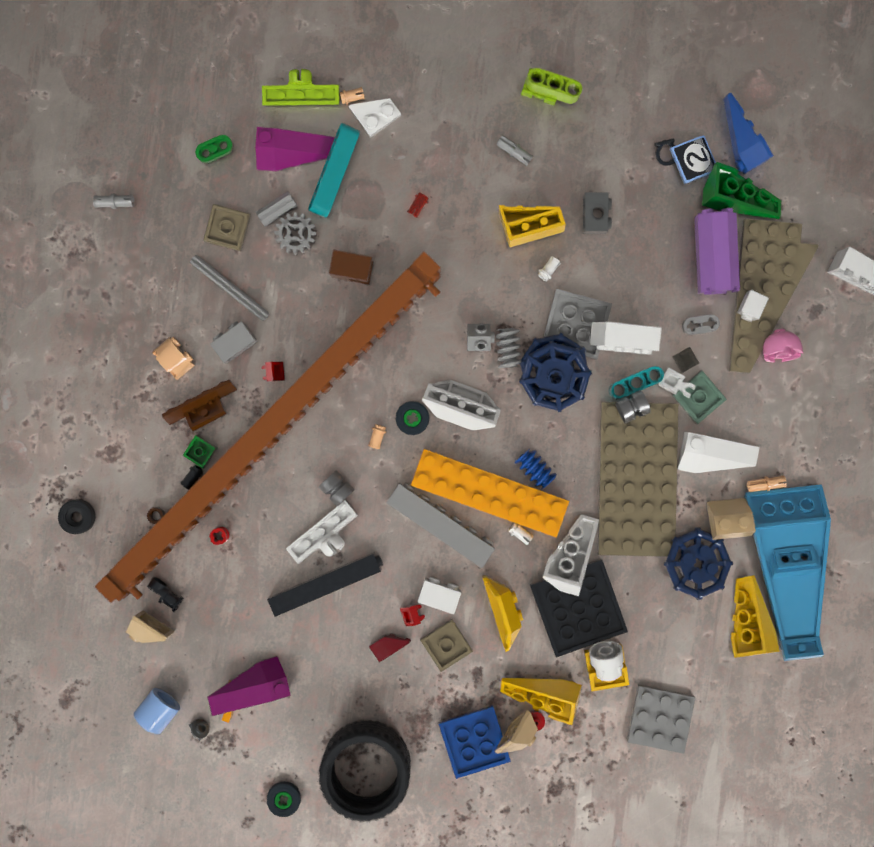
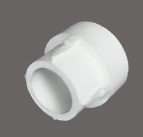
M601 641L594 644L590 648L589 654L590 662L596 670L597 678L602 681H613L622 676L624 661L622 646L614 641Z

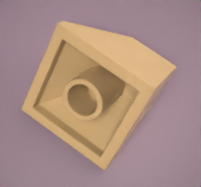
M144 610L132 618L126 631L130 635V639L138 643L139 641L141 643L165 641L175 632Z
M526 710L511 721L494 752L499 754L518 751L527 746L530 747L536 740L534 735L538 729L531 712Z

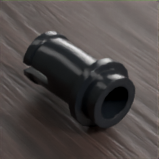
M197 465L191 466L188 474L180 482L188 490L191 489L199 477L203 476V469Z

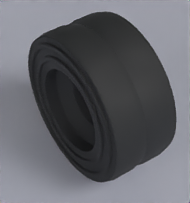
M82 499L66 502L58 513V522L61 528L67 533L74 535L90 530L96 519L93 506ZM75 511L80 512L82 515L80 522H75L72 519V514Z

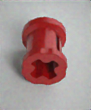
M223 526L213 529L209 535L210 541L215 545L227 542L230 537L228 529ZM222 532L221 536L223 538L218 540V535L216 533Z

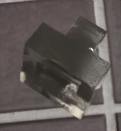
M690 347L672 356L681 373L699 364Z

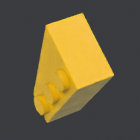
M499 205L498 213L509 248L565 231L566 224L560 207H505V205Z

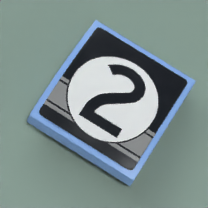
M704 135L670 148L684 185L710 175L716 163Z

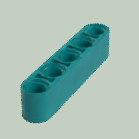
M341 123L310 201L308 211L325 218L328 217L357 143L360 130Z

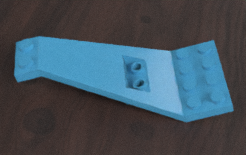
M822 484L745 493V499L753 513L756 530L753 535L784 661L823 657L824 653L819 635L831 517ZM801 556H805L807 560H802ZM782 558L787 559L788 562H787V563L783 562V561H782Z

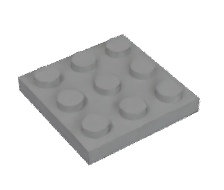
M556 289L543 337L563 333L564 336L581 347H585L586 357L597 360L600 350H596L597 346L590 345L592 322H607L612 303Z
M638 685L627 742L684 754L696 697Z

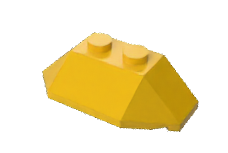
M483 575V582L505 652L510 650L522 627L520 621H523L521 610H516L515 603L518 602L515 591L511 592L508 586L487 575Z

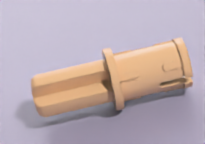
M784 475L771 478L765 476L763 479L748 481L747 489L749 492L785 488L787 483L783 482H786V478Z

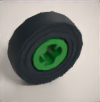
M410 401L399 407L395 420L397 427L403 433L417 435L427 428L430 416L424 405L419 402ZM412 413L417 414L415 417H418V421L410 424L407 416L412 415Z
M288 781L274 784L267 795L269 810L279 817L293 815L301 803L299 789ZM281 795L288 797L287 803H284V801L283 803L280 802Z

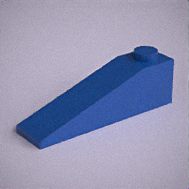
M729 93L723 101L735 166L744 175L767 162L773 157V154L761 134L756 135L754 132L753 122L743 117L745 115L743 108L733 94Z

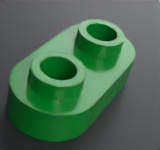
M226 135L214 137L197 146L195 151L196 157L203 163L215 161L232 152L233 142ZM226 143L227 147L221 149V144ZM205 151H209V155L207 157L203 156V153Z

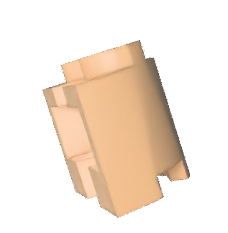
M173 336L165 340L152 353L156 356V360L167 372H170L176 380H179L195 365L192 363V360H194L187 351L183 353L180 350L179 346L181 344Z

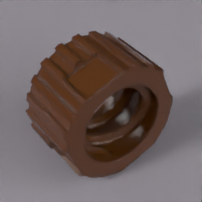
M153 507L148 511L147 519L150 523L156 524L165 515V512L159 507ZM154 511H157L160 515L158 520H155L152 516Z

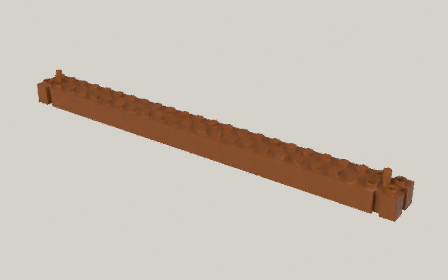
M423 252L94 587L110 603L115 600L119 602L130 593L139 600L143 594L135 585L140 584L145 579L144 574H147L149 571L151 572L159 564L157 560L165 558L172 551L170 548L172 545L179 544L186 537L184 535L185 532L193 530L199 524L197 521L199 518L205 517L211 512V506L219 503L226 496L224 492L232 490L239 483L237 479L240 476H246L253 469L251 465L265 457L266 454L264 452L267 449H272L280 441L278 437L281 434L286 435L293 428L291 424L294 421H300L307 414L305 410L308 407H314L320 399L318 397L322 393L326 394L331 390L335 379L340 380L347 373L345 369L349 365L353 367L360 360L358 356L363 351L367 353L373 347L372 342L376 338L381 339L386 334V328L390 324L393 326L400 319L399 314L403 310L407 312L414 305L413 300L416 297L420 299L427 292V289L435 297L441 293L434 285L441 277V267Z

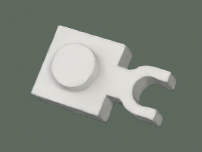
M670 368L665 372L663 380L659 382L660 387L675 395L680 390L688 398H690L691 394L686 392V389L691 388L695 390L696 388L694 384L684 382L685 376Z

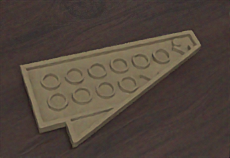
M755 219L743 220L739 260L740 291L736 293L729 368L731 372H751L763 350L765 339L774 330L818 249V244L801 243L802 224ZM750 290L769 298L760 318L755 321L752 320V322L742 319L741 315L737 313L746 292Z

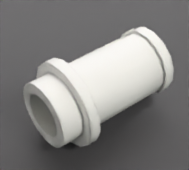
M551 256L545 266L538 270V276L546 282L548 279L550 280L553 272L561 264L560 261Z
M513 523L508 530L511 536L514 535L525 545H528V541L531 542L534 535L517 523Z

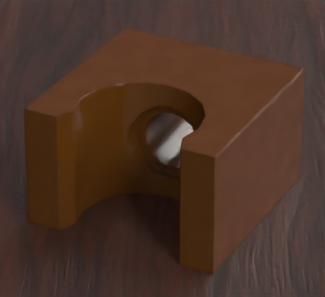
M333 250L329 275L334 279L369 285L374 261L369 256Z

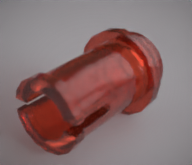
M420 192L418 195H415L416 198L407 211L416 218H418L425 204L429 203L427 202L429 198Z

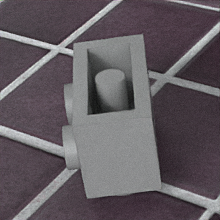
M236 321L228 327L229 331L225 334L219 333L210 344L223 363H229L258 342L242 321L240 323Z

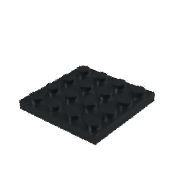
M602 559L587 564L579 596L559 591L545 579L530 584L556 658L628 632Z

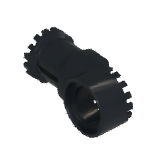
M153 577L147 587L151 591L153 589V592L161 596L158 601L160 604L164 603L175 612L184 598L170 592L165 582Z

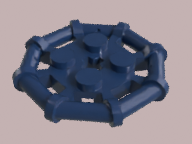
M563 333L538 339L534 338L532 344L522 359H520L522 360L521 363H519L523 373L527 359L526 355L548 344L549 341L572 348H579V352L587 364L586 349L584 346L581 347L564 336ZM555 351V357L567 360L568 354ZM550 352L539 357L537 360L541 363L545 359L550 358ZM533 364L532 367H535V372L537 373L538 367ZM574 369V371L578 372L581 371V369ZM557 372L550 376L553 378V382L561 379ZM582 377L577 378L573 388L578 390ZM536 382L532 383L531 386L538 395L541 390L535 385ZM571 392L565 393L560 399L569 398L573 394ZM547 395L543 397V399L548 401H556L555 397Z
M549 341L547 345L526 355L527 359L519 383L524 387L533 406L549 408L559 413L572 404L585 399L584 395L590 375H592V370L588 368L579 352V348H572ZM555 351L568 354L567 360L555 357ZM550 352V358L545 359L541 363L537 360L539 357ZM574 359L581 371H574L570 364ZM534 364L538 367L536 376L529 377ZM557 372L561 379L553 382V378L550 376ZM576 377H582L578 390L573 388ZM536 382L541 392L538 395L531 386L532 383ZM571 392L573 396L561 402L560 397L565 393ZM544 395L555 397L556 402L545 400L543 397Z
M695 527L693 531L672 539L673 543L664 566L667 568L675 591H681L695 597L697 600H702L703 597L725 588L724 584L733 561L730 560L723 543L724 539L712 540V534L701 530L700 527ZM701 538L712 543L710 546L701 544ZM693 539L694 544L687 547L684 545L685 542ZM716 548H718L722 561H718L714 553ZM678 549H680V550H681V553H680V554H682V555H681L680 559H678V562H677V561H674L675 558H676ZM697 558L702 562L700 568L694 566ZM677 566L682 575L681 578L678 577L677 572L675 570V567ZM718 566H723L717 579L714 575L718 572ZM689 580L695 583L694 589L686 586L685 582ZM710 580L713 584L702 589V583Z

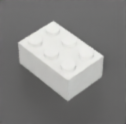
M592 322L590 345L597 346L596 350L652 355V351H659L661 328L612 322Z

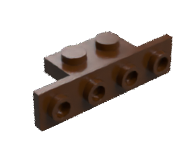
M230 379L222 381L217 386L203 391L198 396L187 399L184 403L168 409L167 412L162 414V417L169 425L186 417L190 429L195 431L227 414L221 398L237 391V388Z

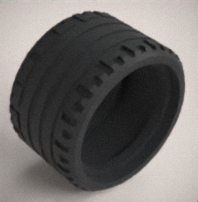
M360 720V722L355 721L347 724L345 728L342 727L330 739L319 768V784L327 804L331 805V808L337 814L343 815L344 818L351 819L352 821H377L380 818L386 817L387 814L390 815L398 808L399 803H402L409 787L411 759L406 743L393 728L387 727L386 724L379 723L378 721ZM366 742L384 748L395 761L398 775L389 789L373 797H362L350 793L341 785L335 773L334 761L342 750L350 745Z

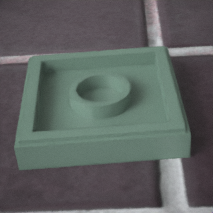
M702 370L687 382L696 386L695 390L691 388L686 389V392L691 394L690 398L684 396L680 390H678L676 395H672L696 424H699L727 400Z

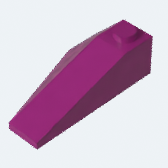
M257 127L255 145L257 170L277 172L285 168L297 167L301 164L327 159L335 137L277 128Z
M278 656L258 661L231 682L226 683L210 694L207 699L211 716L272 702L291 696L285 672Z

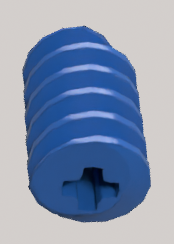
M528 449L514 463L521 462L522 465L519 469L527 468L525 475L532 474L530 481L537 480L535 487L542 486V490L556 478L557 474L552 473L549 475L552 469L550 467L545 468L547 464L545 461L539 463L542 457L540 455L534 457L537 452L536 450L529 451L530 449Z

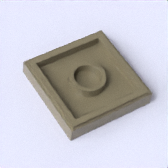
M213 204L203 241L241 252L251 215Z
M453 619L420 639L440 672L473 652Z

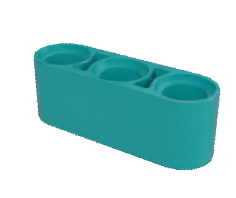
M649 367L612 383L608 390L609 394L615 399L627 397L632 393L661 382L664 378V372L660 367ZM651 370H655L658 373V378L655 381L649 376ZM634 377L638 378L641 382L638 388L632 386L631 382ZM616 385H620L623 388V393L620 396L614 393Z

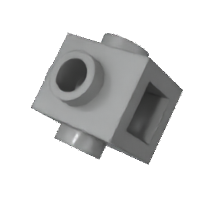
M467 324V351H491V343L495 342V332H491V324Z

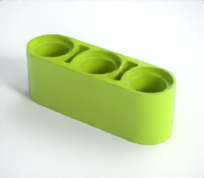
M540 68L530 70L526 80V87L531 92L568 104L577 102L582 92V85L579 81ZM531 78H537L540 82H534ZM550 84H556L558 88H552ZM568 90H574L576 94H571Z

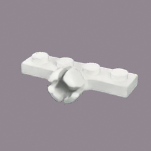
M346 500L343 501L286 548L297 564H300L317 549H321L326 556L331 557L335 555L337 551L334 547L337 550H341L345 545V542L339 536L340 530L355 519L358 514Z

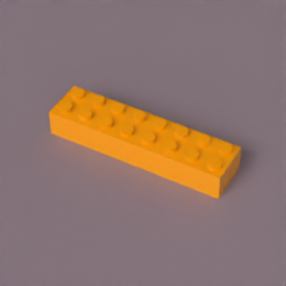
M424 449L411 483L413 487L556 538L570 502L564 498Z

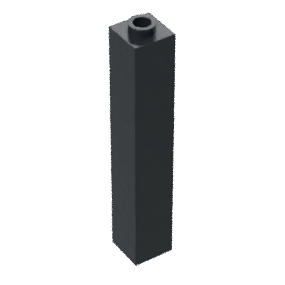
M375 552L270 596L267 601L274 617L381 572V566H383L380 555L376 556Z

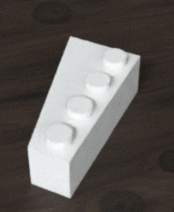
M851 247L838 251L827 273L874 295V260Z

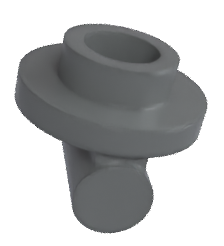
M198 719L189 724L192 735L199 741L208 735L209 726L204 720Z

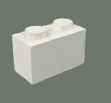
M434 577L425 578L418 597V603L454 614L461 595V590L458 589L459 586L452 583L447 585L441 584V580Z

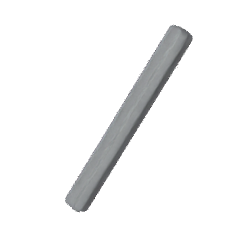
M198 255L191 259L190 263L258 318L264 321L268 317V311Z

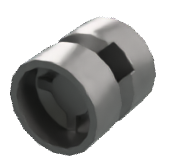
M641 390L630 394V398L625 396L615 401L617 410L624 423L635 420L637 415L642 417L651 413L648 401Z
M337 470L319 486L323 493L330 494V500L336 506L355 490L348 482H342L343 477Z

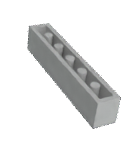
M406 482L404 485L400 483L387 504L483 568L495 550L491 540L485 536L481 539L476 535L478 532L470 526L467 528L460 524L462 521L454 515L451 517L446 515L444 508L438 504L436 506L430 504L428 497L422 493L420 495L414 493V488Z

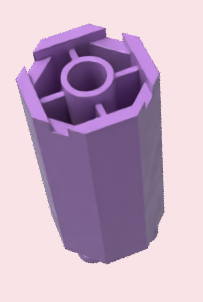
M733 208L721 209V212H714V209L702 210V213H698L694 217L698 294H726L727 290H731L732 293L740 291L737 213L733 212Z

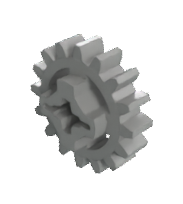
M294 212L293 217L287 213L286 220L281 217L282 224H276L279 231L274 232L275 235L279 236L276 242H282L280 248L284 249L287 247L286 252L290 253L293 250L295 255H297L298 250L304 254L305 247L310 250L309 243H315L312 236H317V233L312 231L316 228L315 225H309L312 220L310 218L305 220L303 213L298 217L297 212ZM299 221L300 223L291 224L290 222ZM284 228L287 229V235L285 237H283ZM290 228H292L295 231H298L301 239H299L296 236H293V233L290 230ZM306 229H308L307 239L304 238V232L306 231ZM293 243H300V244H301V245H298V246H292Z

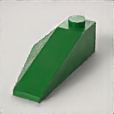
M719 162L714 164L703 188L702 206L718 211L725 208H733V212L738 214L774 219L781 218L782 201L764 188L759 189L752 184L753 180L750 178L745 179L739 175V171L734 167Z

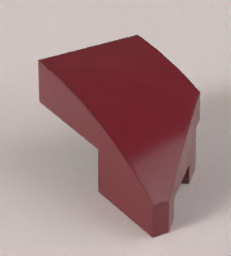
M390 633L389 636L385 635L372 643L369 648L377 660L381 662L411 642L410 638L403 639L396 637V634Z

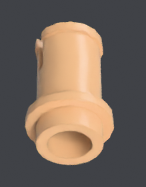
M362 87L348 91L344 89L343 92H340L341 103L348 105L349 102L364 100V94L356 95L363 92Z
M378 424L372 427L373 433L368 444L369 447L381 448L384 433H387L385 431L386 427Z

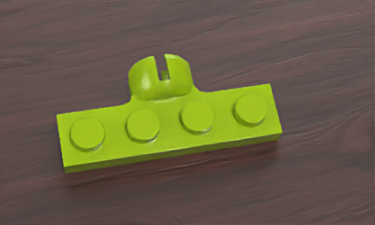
M293 69L289 71V82L287 85L262 86V105H340L339 85H314L312 83V73L307 69H301L300 81L299 70Z

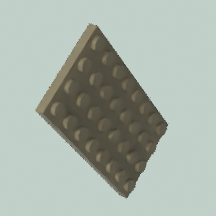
M601 402L598 555L668 557L673 543L672 539L676 537L678 404L648 403L651 413L642 417L637 415L635 420L624 423L615 402Z

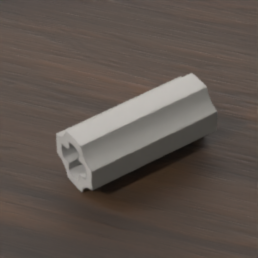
M287 191L256 211V214L266 227L297 207Z

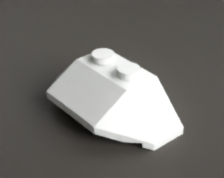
M453 380L428 383L422 399L437 418L470 430L495 427L501 409L496 406L486 392Z

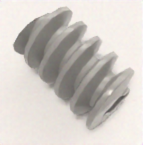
M507 328L496 330L501 332L496 335V338L501 339L496 345L502 347L497 350V353L503 355L498 358V361L503 362L498 368L518 367L517 364L521 363L522 360L516 359V357L522 354L516 351V349L521 347V345L515 343L520 337L514 336V334L519 332V329Z

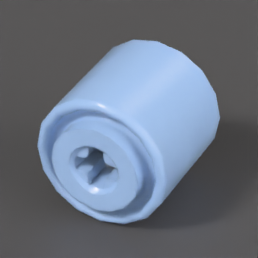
M153 688L134 712V718L146 731L161 734L180 710V705L165 691Z

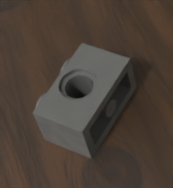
M585 192L583 195V234H606L608 229H611L612 219L608 217V210H611L612 199L608 198V193ZM594 209H599L602 212L601 218H596L593 215Z

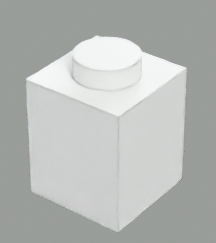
M753 290L747 291L737 313L746 321L758 320L769 298Z

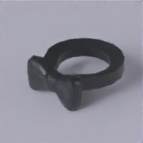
M674 139L654 143V146L657 147L655 157L661 165L670 166L675 163L673 158L668 162L660 158L662 146L668 144L669 147H674Z

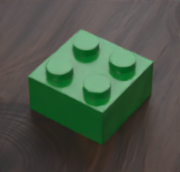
M195 435L182 456L201 468H205L217 447L200 436Z

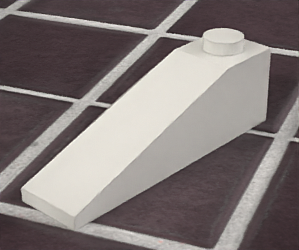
M684 432L677 469L692 473H702L756 466L760 447Z
M580 515L563 541L559 543L557 549L548 558L543 578L559 591L579 596L599 519Z

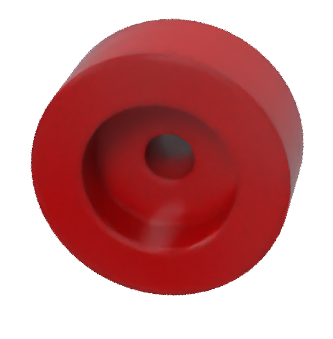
M531 711L534 722H536L537 731H539L545 725L544 715L540 711Z

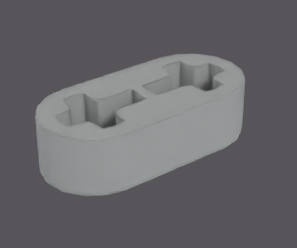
M715 315L691 317L683 321L682 330L687 335L709 333L719 328L720 321ZM709 318L715 322V325H712V329H710V326H703V323L708 322ZM690 321H692V324L699 323V327L693 328V332L690 328L687 329Z

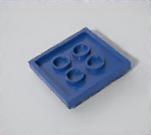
M493 705L439 722L456 779L511 762L508 752L499 754L494 752L503 735Z

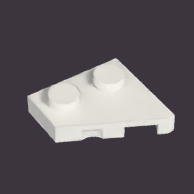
M390 98L349 105V109L370 138L401 116V113Z

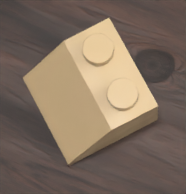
M745 498L707 502L712 540L747 537L756 532L753 513Z

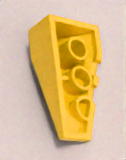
M755 575L737 578L734 597L736 610L732 620L734 621V632H731L734 658L780 652L776 631Z
M502 678L500 692L519 702H528L533 706L532 709L536 711L541 709L549 713L548 717L553 720L573 725L582 685L563 679Z

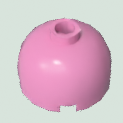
M785 329L775 330L773 334L765 339L763 345L764 360L775 363L774 359H782V362L791 361L801 357V353L803 354V347L799 337Z

